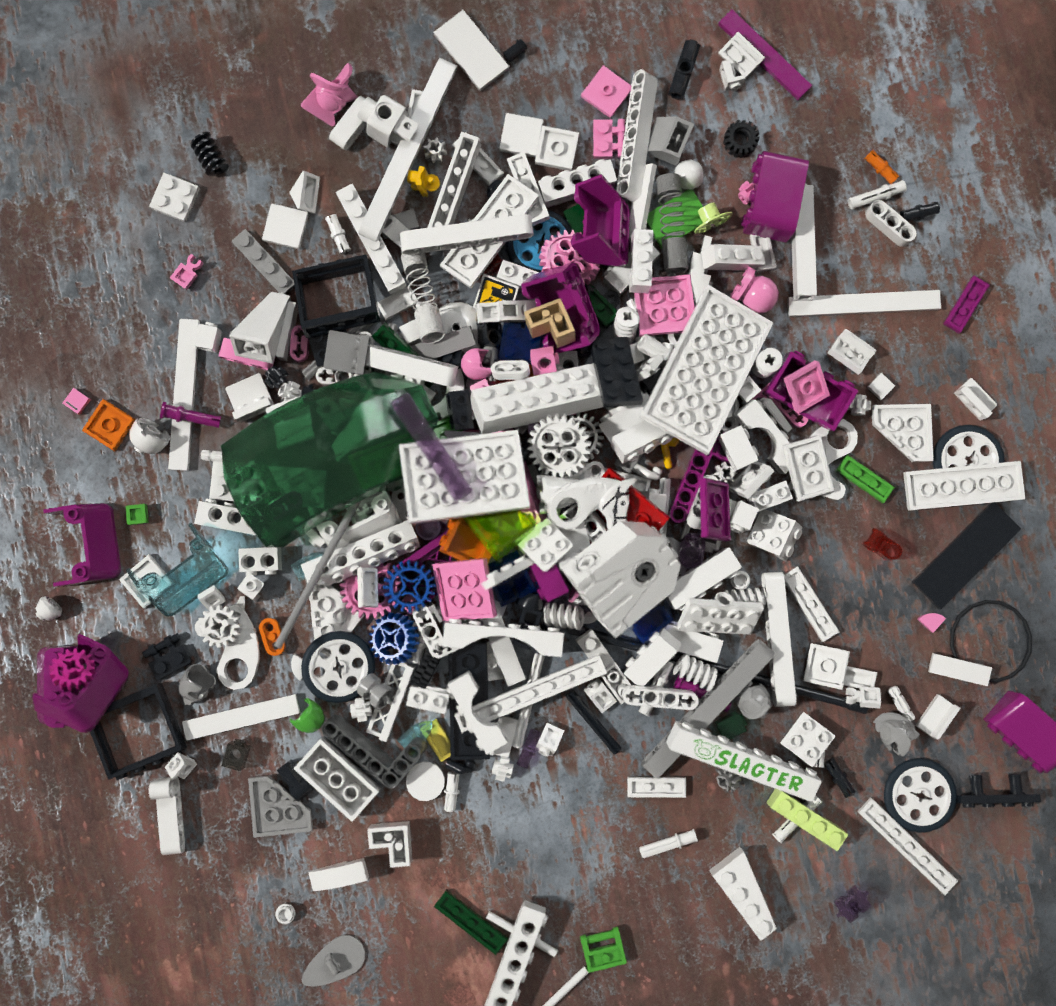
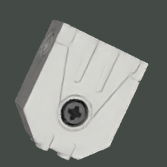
M619 521L565 564L561 570L597 620L617 638L674 591L681 565L676 559L678 557L676 551L667 545L670 543L663 533L660 534L654 526L649 527L644 522Z

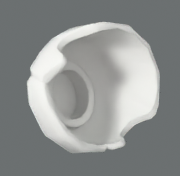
M689 159L680 162L675 167L674 173L681 176V187L683 189H694L703 183V168L700 163Z

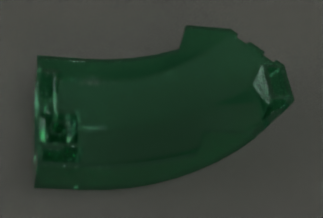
M378 372L341 380L311 391L274 409L222 444L224 480L239 514L266 548L285 547L328 518L380 491H397L402 488L404 480L399 445L433 441L432 435L434 427H437L438 417L423 386Z

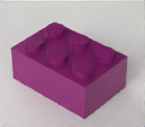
M536 564L530 566L531 570L528 573L532 581H537L540 587L537 591L541 600L546 599L549 602L569 592L556 564L547 572H543Z

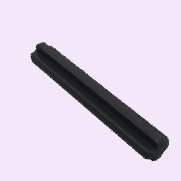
M574 690L570 691L566 698L614 755L621 750V746Z

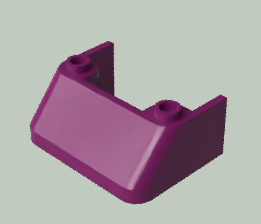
M104 503L76 504L43 509L45 514H64L65 520L70 524H81L86 562L74 565L72 568V580L53 583L54 587L110 580L120 575L121 563L114 512L110 505Z
M79 633L77 636L79 652L85 650L86 655L91 654L92 660L99 665L96 668V674H92L93 680H88L87 686H83L78 695L71 692H63L54 701H51L34 693L32 698L35 711L79 732L87 733L95 728L129 678V671L107 646Z

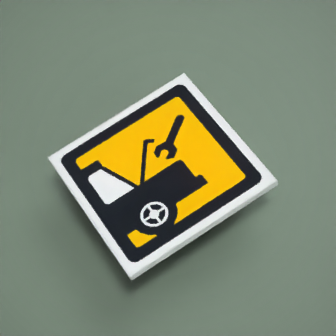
M483 274L473 307L476 309L477 303L513 301L516 299L519 286Z

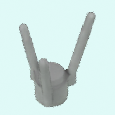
M487 346L483 348L489 350L483 359V364L489 365L491 368L498 361V349ZM491 374V376H489V381H493L494 379L495 383L497 384V379L493 378ZM468 378L466 388H469L473 379Z

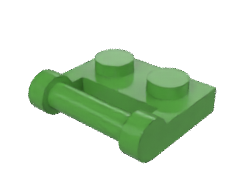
M618 926L613 927V930L586 936V934L580 936L589 973L627 964ZM615 938L616 943L589 949L588 944Z

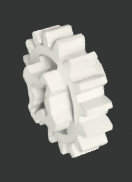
M217 605L216 609L214 606L209 607L210 612L203 611L205 617L198 619L202 622V625L197 626V628L202 629L199 636H205L203 642L210 641L209 646L216 644L217 648H220L223 644L225 646L230 645L229 640L232 642L236 641L234 635H240L237 628L242 627V625L237 624L240 617L233 616L236 613L235 610L229 612V606H225L222 609V605ZM219 613L226 615L228 619L222 618ZM219 623H221L222 627H220V629H217L216 626H218ZM210 634H215V635H217V638H219V639L214 638V637L211 636Z

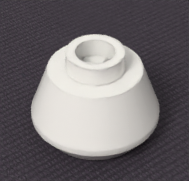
M48 596L41 597L35 608L37 611L35 613L36 616L42 621H51L62 615L60 605Z

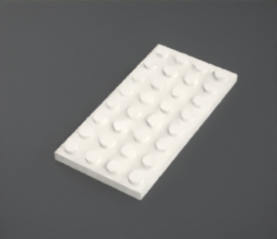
M707 285L639 417L708 455L773 322L712 286Z

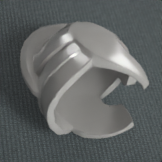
M201 664L189 666L179 683V692L185 706L204 699L208 695L209 689L215 687L216 679Z
M750 681L734 698V702L739 707L743 716L754 720L765 715L772 706H770L771 700L767 689L762 684L750 687L753 684Z
M883 713L873 721L876 731L880 732L884 745L889 751L893 749L898 756L901 755L903 757L908 752L911 741L920 736L910 720L897 713Z

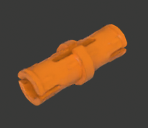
M874 150L864 158L876 170L875 172L883 176L890 185L900 176L888 165L889 162L887 160L884 161Z

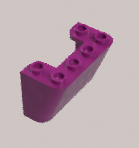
M798 351L786 353L781 367L776 371L765 392L770 397L793 410L794 408L783 378L807 365L804 359L805 355ZM824 371L823 375L830 396L799 414L827 430L835 431L859 390L855 389V385L850 381L837 382L833 379L834 376Z

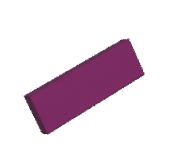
M973 275L943 324L958 334L961 333L990 285Z

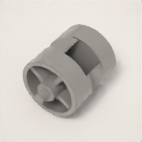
M370 673L364 679H361L357 693L365 700L370 699V704L377 710H380L391 703L390 700L394 695V689L386 683H381V679L377 675Z

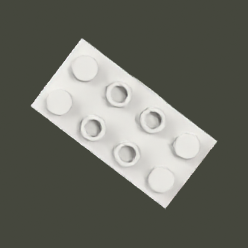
M718 592L714 600L688 598L677 623L678 631L751 635L764 607L762 603L734 601V598L726 592Z

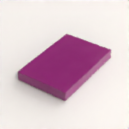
M701 478L699 479L701 537L724 542L731 541L729 484Z

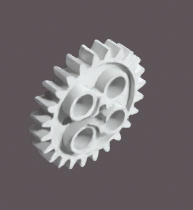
M556 413L554 419L548 415L547 422L542 418L540 420L541 426L539 424L534 426L536 431L532 430L530 432V435L534 438H529L527 441L532 445L527 450L533 451L529 457L536 458L533 464H540L539 471L545 468L546 475L552 471L553 476L559 473L561 478H563L565 472L568 476H571L572 470L578 473L579 467L583 468L585 466L583 461H588L589 459L586 454L591 453V449L587 447L592 442L586 441L590 434L583 433L586 427H579L581 421L573 423L574 417L572 416L570 420H567L566 414L560 419L558 413ZM564 432H571L573 439H566ZM544 433L552 434L553 440L548 441ZM559 442L563 448L560 449L559 446L555 445ZM576 443L577 446H572L569 444ZM545 445V446H552V447L543 448L542 446ZM566 451H572L575 458H568ZM552 452L555 455V459H548L546 453Z

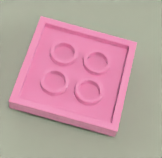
M690 274L653 277L649 293H634L636 311L640 317L638 324L639 337L645 334L653 336L683 332L694 310Z
M487 558L432 564L443 621H449V619L494 618L497 616L492 587L484 590L481 584L488 580Z

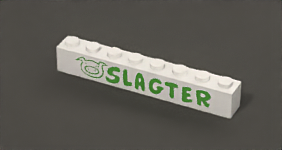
M675 721L666 741L669 749L810 802L813 801L822 782L817 776V772L813 769L800 768L798 764L792 761L786 763L776 755H771L770 757L757 748L752 750L741 742H730L728 738L722 735H718V737L711 735L710 731L700 728V730L695 729L693 725L684 721L682 723Z

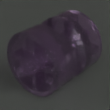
M856 885L846 891V896L841 895L834 901V904L839 909V913L836 916L838 918L840 916L845 917L850 924L859 917V912L865 913L872 907L867 900L869 892L867 890L861 892Z

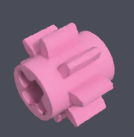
M748 181L740 186V193H738L739 199L745 205L751 203L749 202V196L755 186L753 183L749 184Z

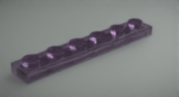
M407 392L391 401V406L454 502L456 503L471 494L473 490L409 393Z

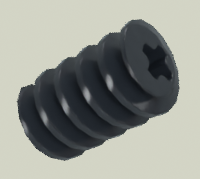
M202 132L192 139L190 146L194 150L195 155L198 156L197 159L208 176L220 175L228 169L229 165L224 164L225 158L221 157V151H217L218 146L214 144V139L210 138V132Z

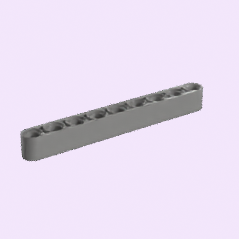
M760 639L756 640L720 677L711 691H707L699 700L698 706L693 710H689L679 723L684 721L693 725L695 729H706L773 658L774 651ZM671 730L641 763V766L655 778L660 777L681 755V753L670 750L666 743Z

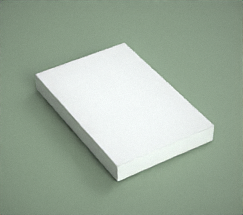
M821 435L783 445L796 501L835 491Z

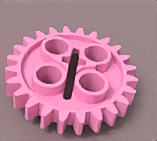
M564 230L563 235L559 232L556 233L555 237L550 235L549 240H545L544 246L541 248L542 253L539 255V259H541L539 266H544L541 272L559 267L555 263L565 265L574 262L579 269L584 285L585 283L589 285L591 280H594L596 274H598L600 264L588 263L572 248L571 239L574 230L571 231V234Z
M381 563L375 567L378 569V578H391L387 574L391 567L390 563L384 566V563ZM357 575L344 579L345 583L340 584V588L345 589L340 591V595L345 596L342 602H348L346 605L347 610L353 608L351 611L352 615L359 612L358 617L360 619L363 615H366V619L369 620L370 615H373L374 619L377 620V614L384 617L385 611L391 613L390 607H393L395 604L394 601L390 604L388 603L391 595L385 597L383 602L378 603L376 608L358 607V601L355 599L358 594ZM398 576L393 582L394 593L398 592L399 587L402 586V582H397L400 579ZM389 582L384 584L378 583V595L384 596V593L389 591V589H383V585H389Z

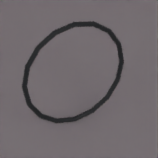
M983 600L969 605L957 616L951 629L950 648L954 658L958 659L954 648L955 629L961 617L971 608L983 604H998L1014 611L1023 621L1026 628L1028 652L1022 665L1012 674L998 679H989V682L998 683L1013 678L1025 667L1032 653V634L1027 620L1016 608L1002 601Z

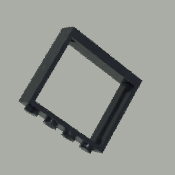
M367 254L347 259H338L329 263H320L315 266L303 267L302 269L292 271L301 329L306 338L328 334L330 330L341 331L381 322ZM365 271L371 306L309 320L303 284Z
M162 683L155 684L112 702L104 715L156 694L176 746L118 769L99 720L90 733L108 780L115 777L116 780L128 776L127 772L134 770V773L146 769V764L152 762L154 766L163 762V757L170 755L173 758L177 752L182 754L181 750L187 748Z

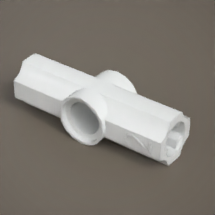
M647 334L643 335L637 344L638 350L651 358L660 354L664 359L659 365L662 368L665 367L675 348L674 345L666 342L661 343Z

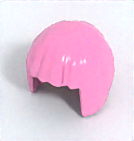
M474 348L467 351L461 360L463 373L474 380H482L491 376V368L482 367V361L489 350Z

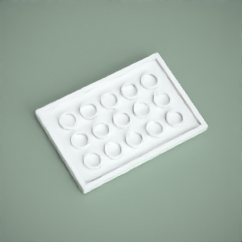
M518 430L399 445L409 524L530 508Z

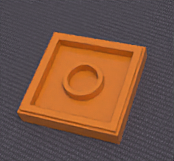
M102 399L82 431L116 452L136 419L107 400Z

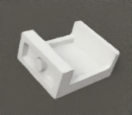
M414 684V686L410 687L406 706L446 714L449 709V694L445 688L427 685L426 689Z

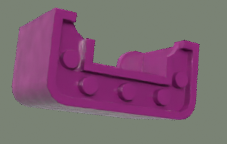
M768 151L758 154L751 173H754L752 183L755 184L754 190H751L749 196L751 207L747 209L746 215H743L741 226L744 227V234L757 235L762 238H770L771 240L787 243L794 234L798 224L809 166L808 160Z
M574 262L533 274L521 284L523 296L529 300L535 299L537 307L561 298L574 327L575 342L557 348L553 336L549 332L543 339V347L553 346L554 353H562L588 346L599 335V322L579 269Z

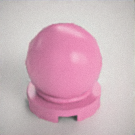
M748 267L742 275L744 276L741 281L742 284L735 286L730 298L736 301L741 300L744 306L758 314L766 313L776 305L779 291L776 284L770 278L764 276L755 277L756 270Z

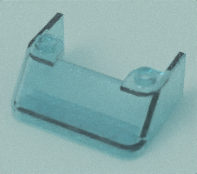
M192 523L188 524L196 536L189 544V550L192 555L163 577L155 572H151L139 578L130 568L126 570L136 589L165 616L177 614L197 599L198 594L225 578L229 571L224 561Z

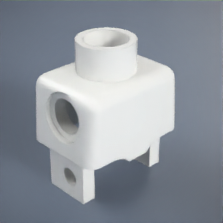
M382 95L378 102L367 97L357 114L358 118L367 123V135L387 148L391 142L398 146L401 138L410 142L419 126L417 122L408 117L409 114L405 106L386 95ZM410 124L411 129L407 130L404 125Z

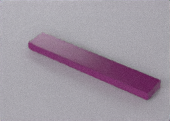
M731 9L719 21L718 25L731 38L739 32L765 57L760 65L797 101L812 87L794 67L734 10Z

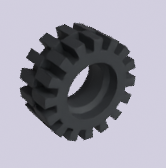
M737 120L735 124L733 122L727 128L723 144H725V150L729 149L728 153L730 155L734 153L733 157H737V155H740V158H743L744 155L747 157L755 150L759 141V131H756L757 127L755 125L751 126L752 122L749 121L747 124L746 120H742L741 123L740 120ZM737 133H744L748 137V143L739 145L735 142L734 136Z
M427 651L411 683L426 689L441 658H435Z

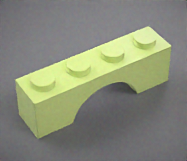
M775 789L767 800V804L773 810L836 851L839 850L848 836L841 827L815 813L786 792Z

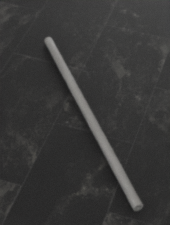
M361 486L276 640L275 647L281 649L362 501L366 492L362 491Z

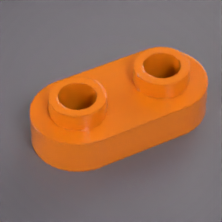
M274 618L262 620L259 625V631L266 652L272 656L282 654L285 651L286 643H284L281 649H274L273 647L281 633L279 622ZM269 624L273 625L272 631H269L267 629V626Z

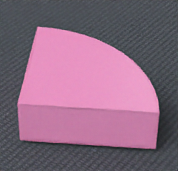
M936 613L924 614L917 618L930 632H934L946 619L944 616Z

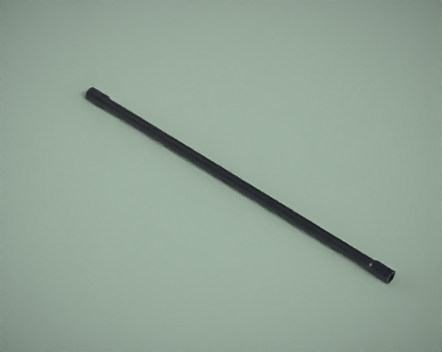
M582 626L581 630H576L575 628L569 629L567 627L566 633L580 637L590 628ZM593 630L601 642L638 651L645 644L619 636L615 638L612 634ZM677 652L670 660L677 662L684 654ZM695 657L696 661L701 660L703 665L709 664L710 668L715 667L717 673L722 675L730 668V666ZM757 674L751 680L752 683L762 684L771 688L770 677ZM795 684L796 695L844 707L862 714H866L868 711L867 707H860V702L847 704L844 697Z

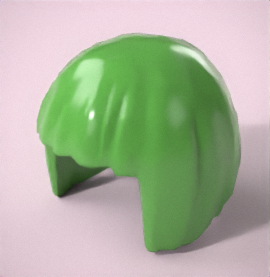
M306 698L304 701L309 706L297 720L290 718V722L301 732L313 733L322 727L325 718L321 707L315 701Z

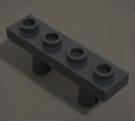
M1021 774L1008 775L1010 793L1008 795H986L983 791L982 775H969L971 793L969 795L957 796L956 804H963V808L975 807V803H982V807H995V803H1002V807H1015L1014 803H1021L1022 807L1034 806V802H1041L1040 794H1025L1023 792Z

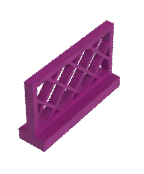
M448 530L402 561L404 566H407V560L411 561V566H414V562L418 561V566L420 567L427 560L435 561L434 564L452 561L450 556L449 561L438 560L441 547L439 542L442 536L447 534ZM411 570L404 571L403 574L407 575ZM403 578L408 589L410 591H413L414 594H416L412 586L415 583H410L409 581L406 582V580ZM419 583L417 585L416 590H419V586L426 587V585H422ZM437 590L435 591V595L428 594V597L432 599L435 596H437Z

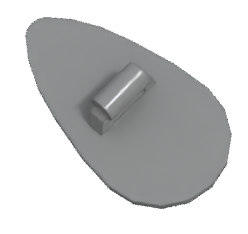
M341 935L334 938L311 960L304 971L302 983L305 986H323L357 972L365 960L363 943L352 935Z

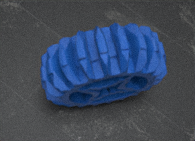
M407 560V566H404L403 562L400 561L401 568L398 569L396 565H393L392 567L395 572L387 571L391 578H384L385 582H389V585H383V589H389L388 592L384 593V596L388 597L391 595L388 603L390 604L395 601L394 609L401 605V612H404L405 607H408V613H412L411 607L415 606V610L419 611V604L422 607H426V604L423 602L424 600L432 601L428 594L435 595V592L430 590V588L436 587V584H430V581H433L435 578L434 576L427 577L431 570L428 569L424 572L425 564L418 568V561L414 562V566H411L410 560ZM411 570L418 572L420 575L409 579L403 572ZM398 576L403 585L398 592L394 593L393 582ZM403 578L406 580V582H415V584L413 585V590L416 594H414L413 591L404 590L406 588V584ZM425 579V592L420 596L416 588ZM405 594H410L416 601L405 602L399 598Z
M391 612L388 615H384V617L381 616V619L375 620L377 625L371 626L374 632L369 633L372 636V640L369 643L373 644L370 650L376 651L374 656L376 658L380 657L379 661L386 662L387 665H399L400 662L406 663L407 659L413 657L412 653L417 651L414 646L420 644L416 641V638L420 635L415 634L418 627L412 626L414 621L408 620L409 616H402L401 613L395 614ZM393 623H396L400 627L394 630L391 629L389 626ZM394 648L398 649L399 652L392 654L388 650Z

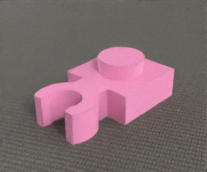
M192 254L188 256L186 266L180 263L170 277L186 290L189 289L198 277L195 270L203 266L201 260L193 264V260L196 257Z

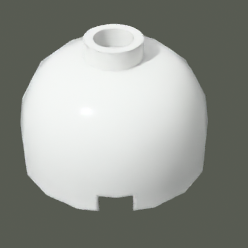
M145 418L136 419L129 434L131 443L135 446L134 449L141 454H156L162 451L170 441V435L166 430L163 433L156 428L159 426L158 424Z

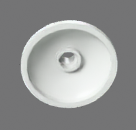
M453 302L438 309L444 334L455 331L453 330L454 325H459V329L471 325L476 341L478 340L477 310L466 303ZM477 341L476 345L464 348L462 350L464 353H466L470 349L480 348V346Z

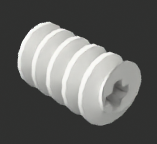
M622 307L617 311L612 331L614 337H628L629 344L634 341L640 320L636 310L631 307Z
M766 348L761 351L751 367L753 373L760 378L770 377L781 367L783 362L782 355L774 348Z
M762 587L761 592L759 588H754L753 592L750 588H747L746 592L743 589H739L738 594L736 590H731L730 592L734 601L762 603L763 607L766 606L767 597L764 587Z
M546 602L541 622L543 626L551 627L553 625L557 628L560 626L561 628L568 627L569 629L581 630L584 622V611H579V605H576L574 610H572L570 604L565 609L562 603L559 609H557V603H553L552 608H550V603Z
M684 654L679 658L673 670V675L678 671L680 672L679 678L687 675V682L694 678L693 685L700 681L701 689L707 685L708 692L713 688L717 678V669L715 667L710 668L709 664L703 665L701 660L696 661L695 657L690 658L688 654Z

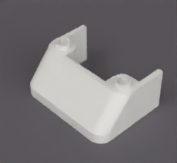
M385 484L379 486L382 494L376 496L372 501V508L375 514L346 528L335 550L403 522ZM310 507L308 511L321 537L328 546L338 525L333 521L323 522L317 509Z

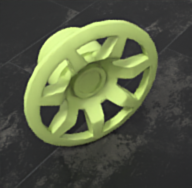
M714 202L707 204L697 211L703 224L697 227L694 232L695 234L704 233L711 229V224L717 227L730 219L733 213L726 212L720 214Z

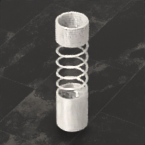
M425 253L402 254L401 262L404 273L407 275L406 281L409 284L408 290L411 292L410 298L414 301L412 307L416 310L414 315L420 340L424 343L438 342L444 338L445 334L438 305L431 302L435 299V295L427 294L433 290V287L426 285L431 281V278L426 276L429 270L427 269L428 264ZM427 270V273L424 274V275L414 276V275L422 274L423 272H425V271ZM408 277L416 278L411 283L408 281ZM422 278H428V279H429V281H428L427 283H424V284H420V285H414V284H412L414 281H416V280H418V279H422ZM410 285L420 286L413 290V292L410 290ZM422 287H431V290L428 292L414 293ZM412 294L421 295L415 300L412 298ZM427 295H432V296H433V299H431V300H429V301H425V302H418V301H416V300H418L419 298H421V297H423V296H427ZM415 302H416V303H425V304L419 306L417 309H416L415 306H414V303H415Z

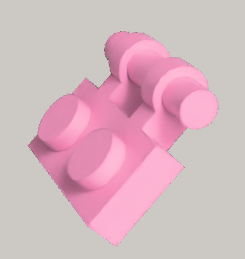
M619 119L617 127H612V120H593V159H612V152H618V158H621L626 127L625 119ZM612 135H618V143H612Z

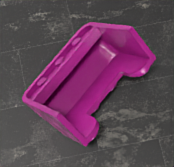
M602 174L575 184L574 200L584 209L583 234L581 235L577 232L572 235V248L588 263L616 267L628 264L630 211L627 203Z

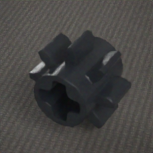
M273 366L265 372L267 378L264 381L271 389L274 387L279 389L283 383L288 382L286 377L289 374L282 366L279 368Z

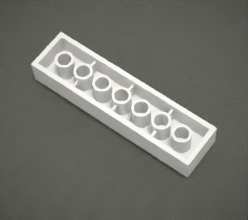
M593 363L471 390L470 398L471 408L481 434H489L540 422L542 418L547 420L548 415L554 419L556 413H558L559 417H562L564 414L567 416L603 407Z

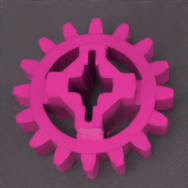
M77 648L72 653L67 649L65 655L58 653L59 659H52L53 665L49 666L50 678L53 679L55 686L59 684L61 690L65 686L68 688V691H71L72 687L80 690V685L87 686V680L92 681V674H96L95 661L92 660L91 654L86 655L85 650L78 653Z

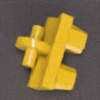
M419 166L418 171H408L407 182L411 184V189L420 191L423 197H428L427 190L436 191L439 188V178L434 174H428L425 167Z

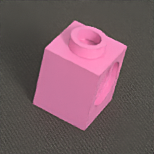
M553 346L530 350L534 375L557 372V364H560L558 352L554 353ZM548 358L550 361L542 362L541 360Z

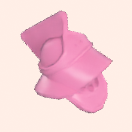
M347 63L340 74L331 82L311 73L310 77L316 87L304 99L301 107L328 125L335 126L334 114L342 110L347 105L346 103L358 98L348 85L349 77L352 74L351 64Z

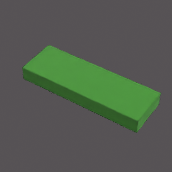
M849 455L844 457L835 470L881 503H885L895 488Z

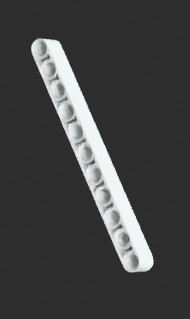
M442 58L438 59L411 117L419 126L410 142L401 138L360 226L359 235L374 242L378 241L408 177V171L411 170L451 84L457 65ZM408 124L406 129H411V125Z

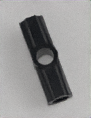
M685 40L668 95L673 99H684L701 46L695 40ZM680 68H686L688 72H683Z

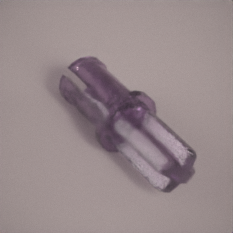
M536 729L530 730L525 744L522 745L523 749L516 763L517 765L528 768L533 753H536L535 748L541 735L540 731Z

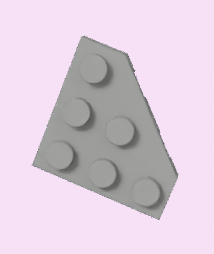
M270 775L248 778L253 838L313 831L312 810L301 801H297L287 789Z

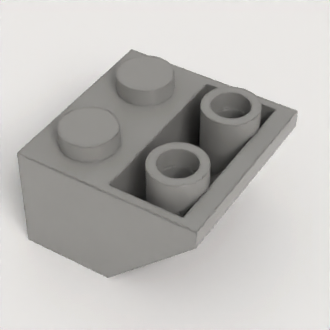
M657 117L650 133L647 154L677 166L694 123L679 117Z

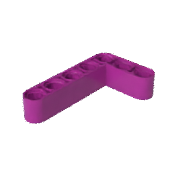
M718 438L708 455L694 448L668 512L670 522L679 524L687 518L700 486L699 479L703 478L711 457L730 465L727 457L720 454L719 450L722 446ZM696 457L702 458L704 462L702 467H698L695 464L694 460ZM688 475L696 477L695 484L692 485L687 481ZM682 492H686L689 495L688 502H683L680 499ZM674 510L681 511L682 518L680 520L674 519Z

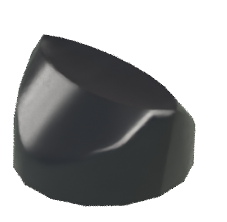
M531 591L524 592L515 602V604L543 612V602L540 595Z

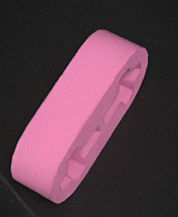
M301 325L295 326L291 332L290 355L296 362L305 361L309 355V339L303 335L301 342H299V337L296 335V333L302 330ZM299 345L301 346V351L304 352V354L300 355V358L295 354L299 350Z

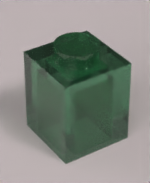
M735 711L715 721L720 734L729 740L747 731L745 728L747 722L742 714L739 715Z

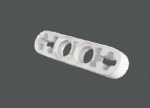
M628 685L622 691V697L629 705L693 710L699 703L697 695L691 690ZM630 691H633L635 695H640V691H642V700H640L639 696H632V699H629L626 694H630ZM654 692L656 694L655 699L647 701L645 699L647 693ZM666 695H675V700L672 703L665 702ZM679 695L682 699H688L691 696L694 700L690 701V704H687L685 700H680V704H678Z

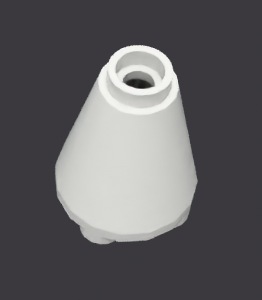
M549 475L536 476L537 499H540V514H548L547 505L549 500L558 490L578 480ZM571 497L564 498L558 503L557 510L577 502Z

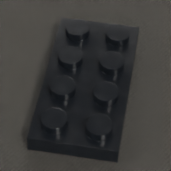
M628 337L595 339L589 346L603 408L642 405L643 398Z

